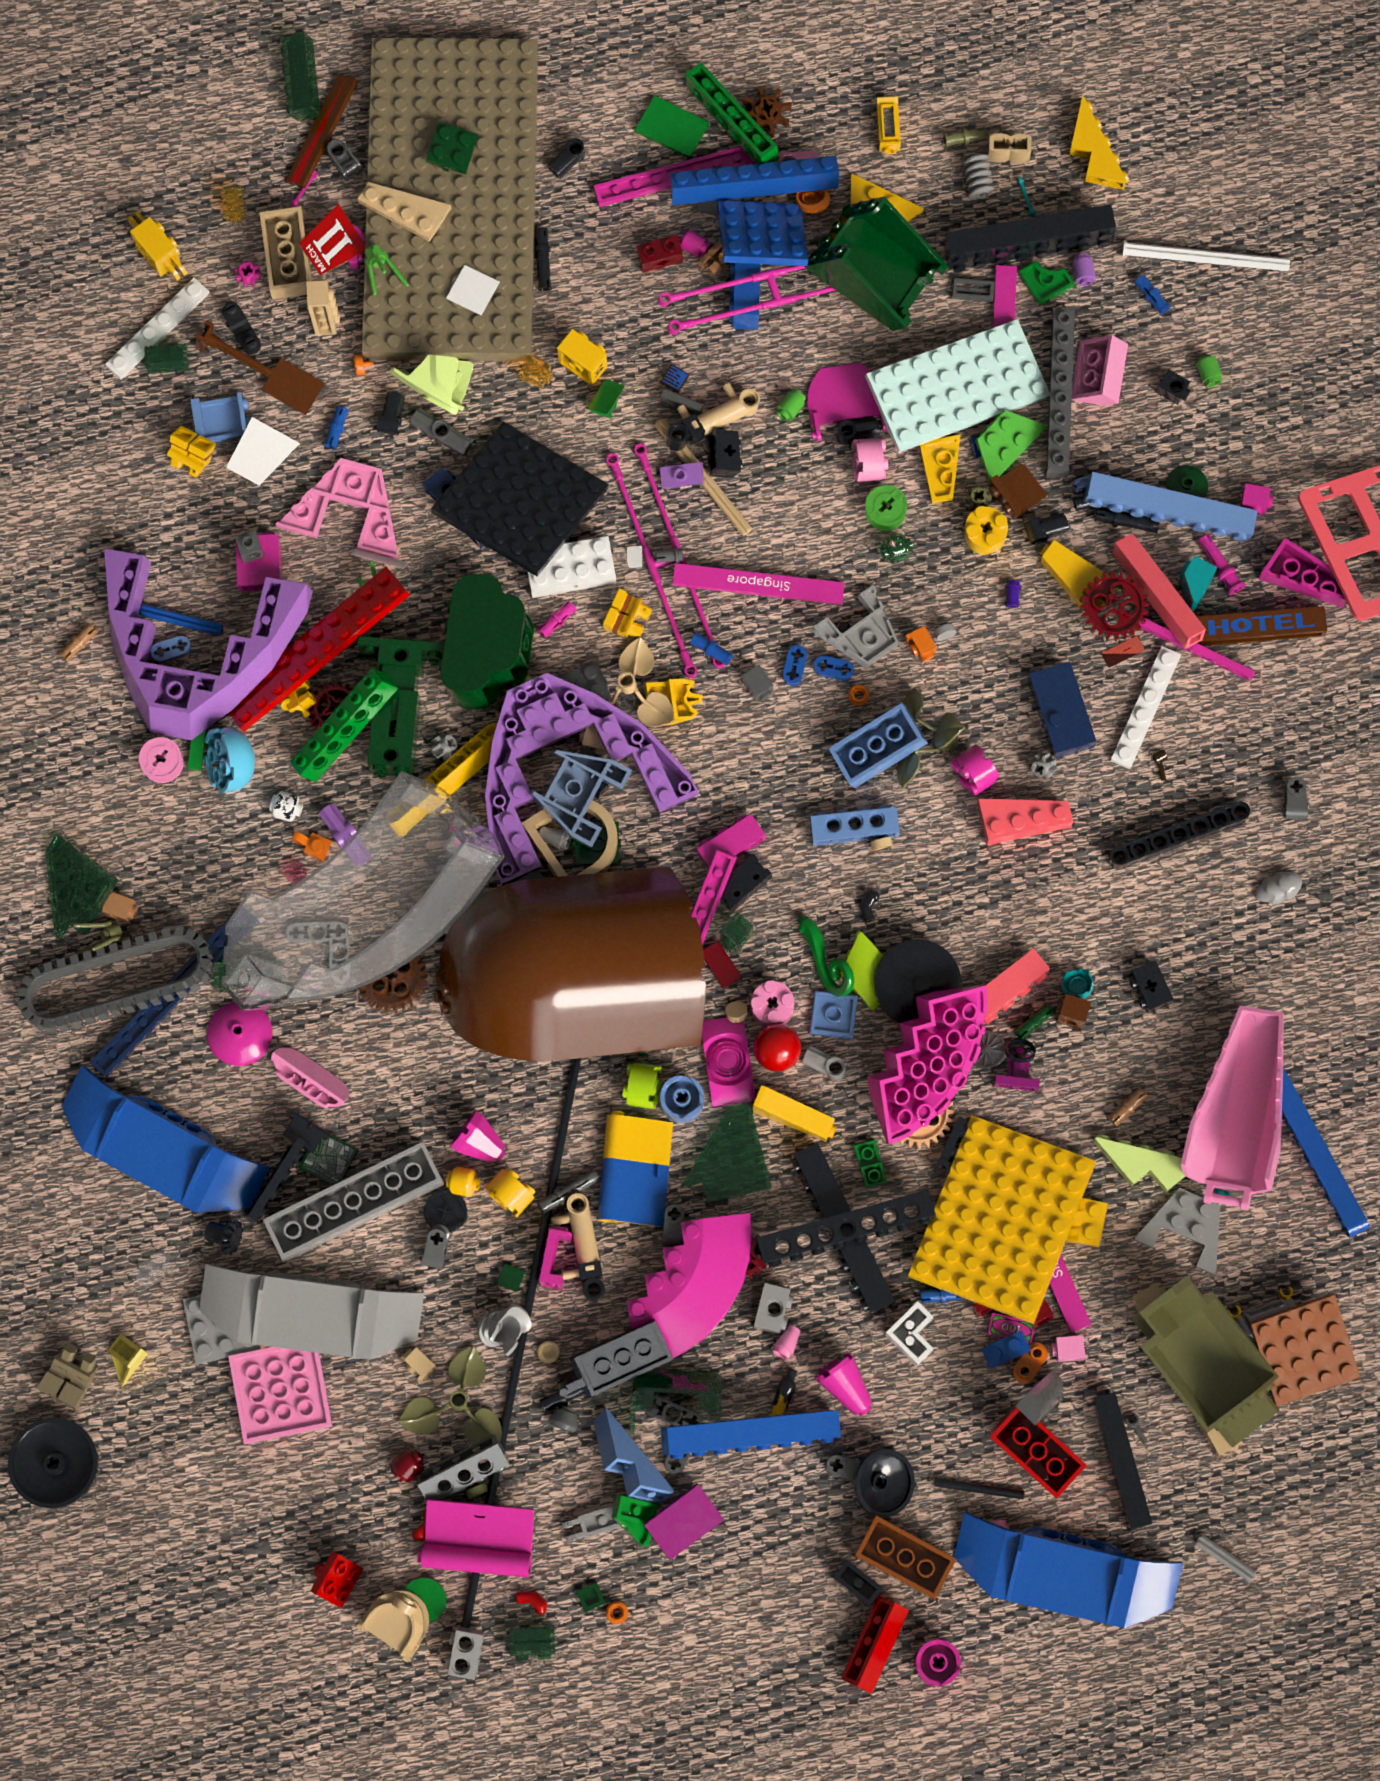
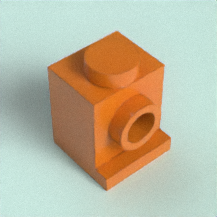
M925 626L905 635L906 644L911 643L909 647L915 657L918 656L923 662H927L934 657L937 647Z

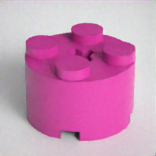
M976 744L949 762L953 771L960 776L958 778L960 785L963 789L968 788L973 796L978 795L999 780L997 779L999 774L990 758L986 759L982 755L985 752Z
M931 1640L925 1643L916 1654L915 1670L919 1678L928 1685L935 1687L947 1685L960 1672L961 1657L959 1651L948 1641ZM934 1657L936 1659H943V1662L941 1663L943 1666L942 1669H940L939 1667L934 1668L932 1666L934 1664Z

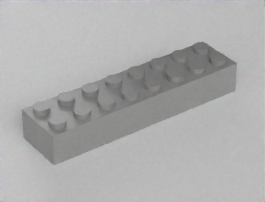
M421 1142L263 1219L281 1259L285 1263L443 1186L444 1183L424 1142Z

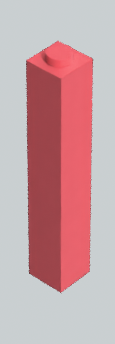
M1134 534L1118 538L1113 548V556L1126 573L1131 575L1133 582L1138 580L1136 585L1138 588L1144 586L1142 594H1148L1146 599L1183 648L1186 649L1202 641L1206 630Z

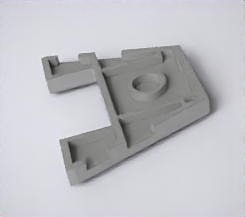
M874 585L867 588L857 597L870 614L847 631L841 633L828 617L811 629L813 633L866 669L899 645L892 625L886 619L883 612V604L877 598V590Z
M1179 1188L1139 1232L1134 1241L1153 1248L1161 1228L1169 1230L1203 1245L1204 1248L1196 1268L1215 1275L1221 1205L1214 1202L1211 1204L1204 1203V1198Z

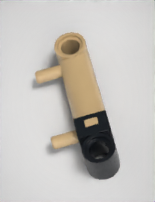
M726 383L723 385V389L730 400L696 416V414L690 416L686 407L680 405L677 411L683 420L681 423H675L669 427L666 436L667 447L673 451H680L685 448L687 441L691 446L703 440L705 435L715 429L722 428L744 416H753L760 403L759 393L753 389H745L737 396L731 384ZM748 400L751 401L753 404L747 405L744 401ZM673 435H679L682 439H675Z
M575 1193L567 1200L568 1214L551 1218L553 1226L570 1223L578 1262L577 1269L562 1271L561 1274L564 1280L580 1277L581 1282H584L583 1293L585 1298L591 1302H598L605 1295V1286L600 1280L603 1278L589 1202L583 1194ZM577 1200L584 1203V1207L580 1211L572 1208V1204ZM591 1285H598L600 1287V1292L597 1295H590L588 1293V1288Z

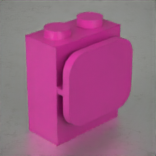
M264 532L262 535H258L264 558L245 564L241 558L236 541L237 586L240 592L262 591L266 577L282 580L281 541L278 534Z

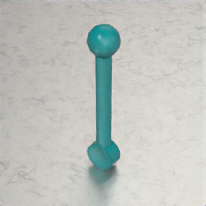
M1019 176L1017 181L1027 203L1028 214L1031 217L1035 216L1036 210L1032 208L1023 179Z

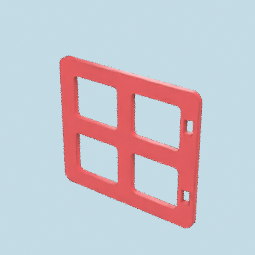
M1380 465L1305 489L1298 495V502L1354 618L1359 621L1380 615V597L1370 601L1363 600L1345 563V559L1372 550L1376 551L1380 557V519L1365 490V487L1380 483V478H1377L1375 474L1380 471ZM1329 488L1331 494L1323 497L1320 491ZM1348 494L1368 535L1339 545L1335 542L1318 507V503Z

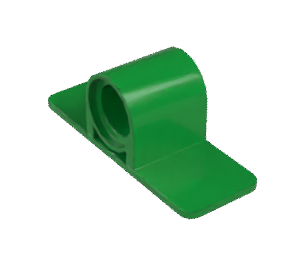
M605 379L590 402L588 409L593 413L611 419V413L613 409H616L618 398L625 386Z

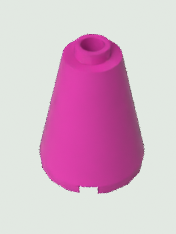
M847 1352L843 1354L845 1359L838 1360L836 1358L818 1372L819 1375L814 1376V1378L853 1415L859 1414L862 1416L871 1410L872 1400L853 1354Z

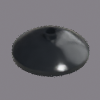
M878 1449L869 1453L859 1464L854 1479V1490L858 1502L868 1513L879 1517H890L901 1512L909 1503L915 1486L914 1472L911 1464L904 1455L892 1449ZM876 1478L879 1480L877 1485L875 1484Z

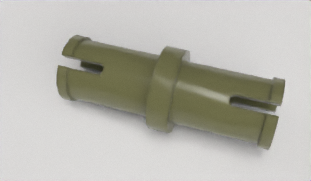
M985 127L970 130L964 128L959 132L944 133V144L948 147L957 144L969 145V142L987 140V131Z

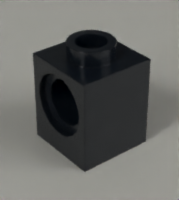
M1168 369L1158 385L1156 393L1179 405L1181 400L1186 401L1191 390L1188 388L1191 381ZM1170 386H1177L1180 388V391H1172Z

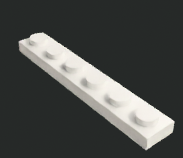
M193 278L105 364L106 367L120 380L124 378L209 294V290Z
M1161 646L1110 760L1111 762L1131 769L1181 654Z

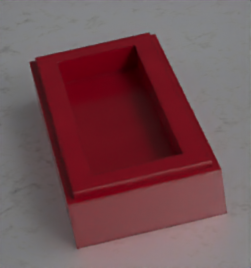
M719 941L703 950L706 964L723 989L742 978Z

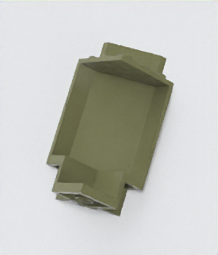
M1186 1276L1132 1318L1148 1339L1140 1347L1207 1433L1213 1428L1216 1431L1219 1430L1233 1448L1280 1411L1267 1394L1269 1390L1275 1387L1273 1382L1279 1376L1213 1291L1204 1297L1189 1277Z

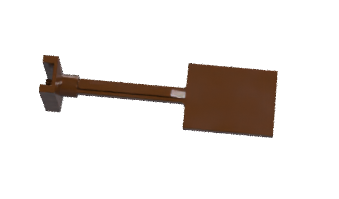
M208 320L205 322L204 333L196 336L197 350L204 352L208 346L213 349L217 348L266 376L268 380L262 391L304 415L308 413L325 384L280 358L273 370L221 341L220 337L214 335V323Z

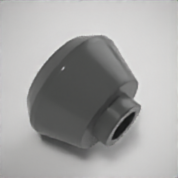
M562 1406L561 1409L557 1408L550 1416L549 1423L553 1427L573 1433L578 1429V1415L574 1414V1409Z

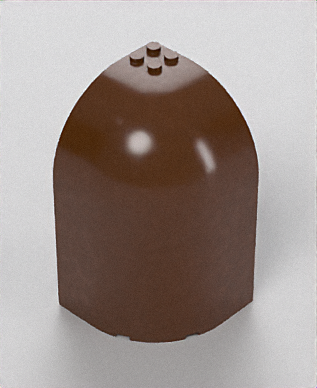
M671 867L528 879L505 884L484 894L468 906L447 933L440 953L439 971L435 974L438 985L437 990L434 991L435 1002L439 1003L441 1014L445 1015L452 1029L465 1041L489 1053L512 1059L558 1061L701 1045L706 981H701V968H705L704 952L697 918L692 917L690 909L693 907Z

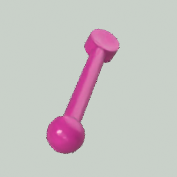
M315 170L306 188H302L297 197L291 200V205L293 207H297L299 205L298 201L308 188L311 181L317 177L318 173Z

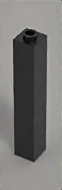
M1109 1390L1096 1393L1097 1397H1094L1092 1402L1128 1529L1130 1531L1151 1525L1153 1523L1116 1393H1109Z

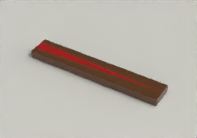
M338 74L286 178L288 184L306 188L358 84L356 78Z

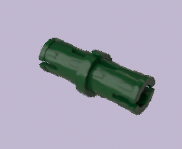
M1045 1002L1035 1013H1030L1027 1019L1013 1030L1016 1036L1023 1041L1035 1029H1040L1042 1027L1041 1024L1051 1015L1055 1014V1010L1052 1009L1053 1007Z

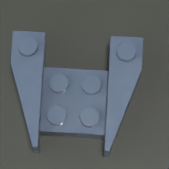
M553 750L551 754L563 760L545 794L542 796L533 791L530 793V796L570 838L587 847H592L602 828L583 818L602 781L618 790H622L632 770L615 760Z

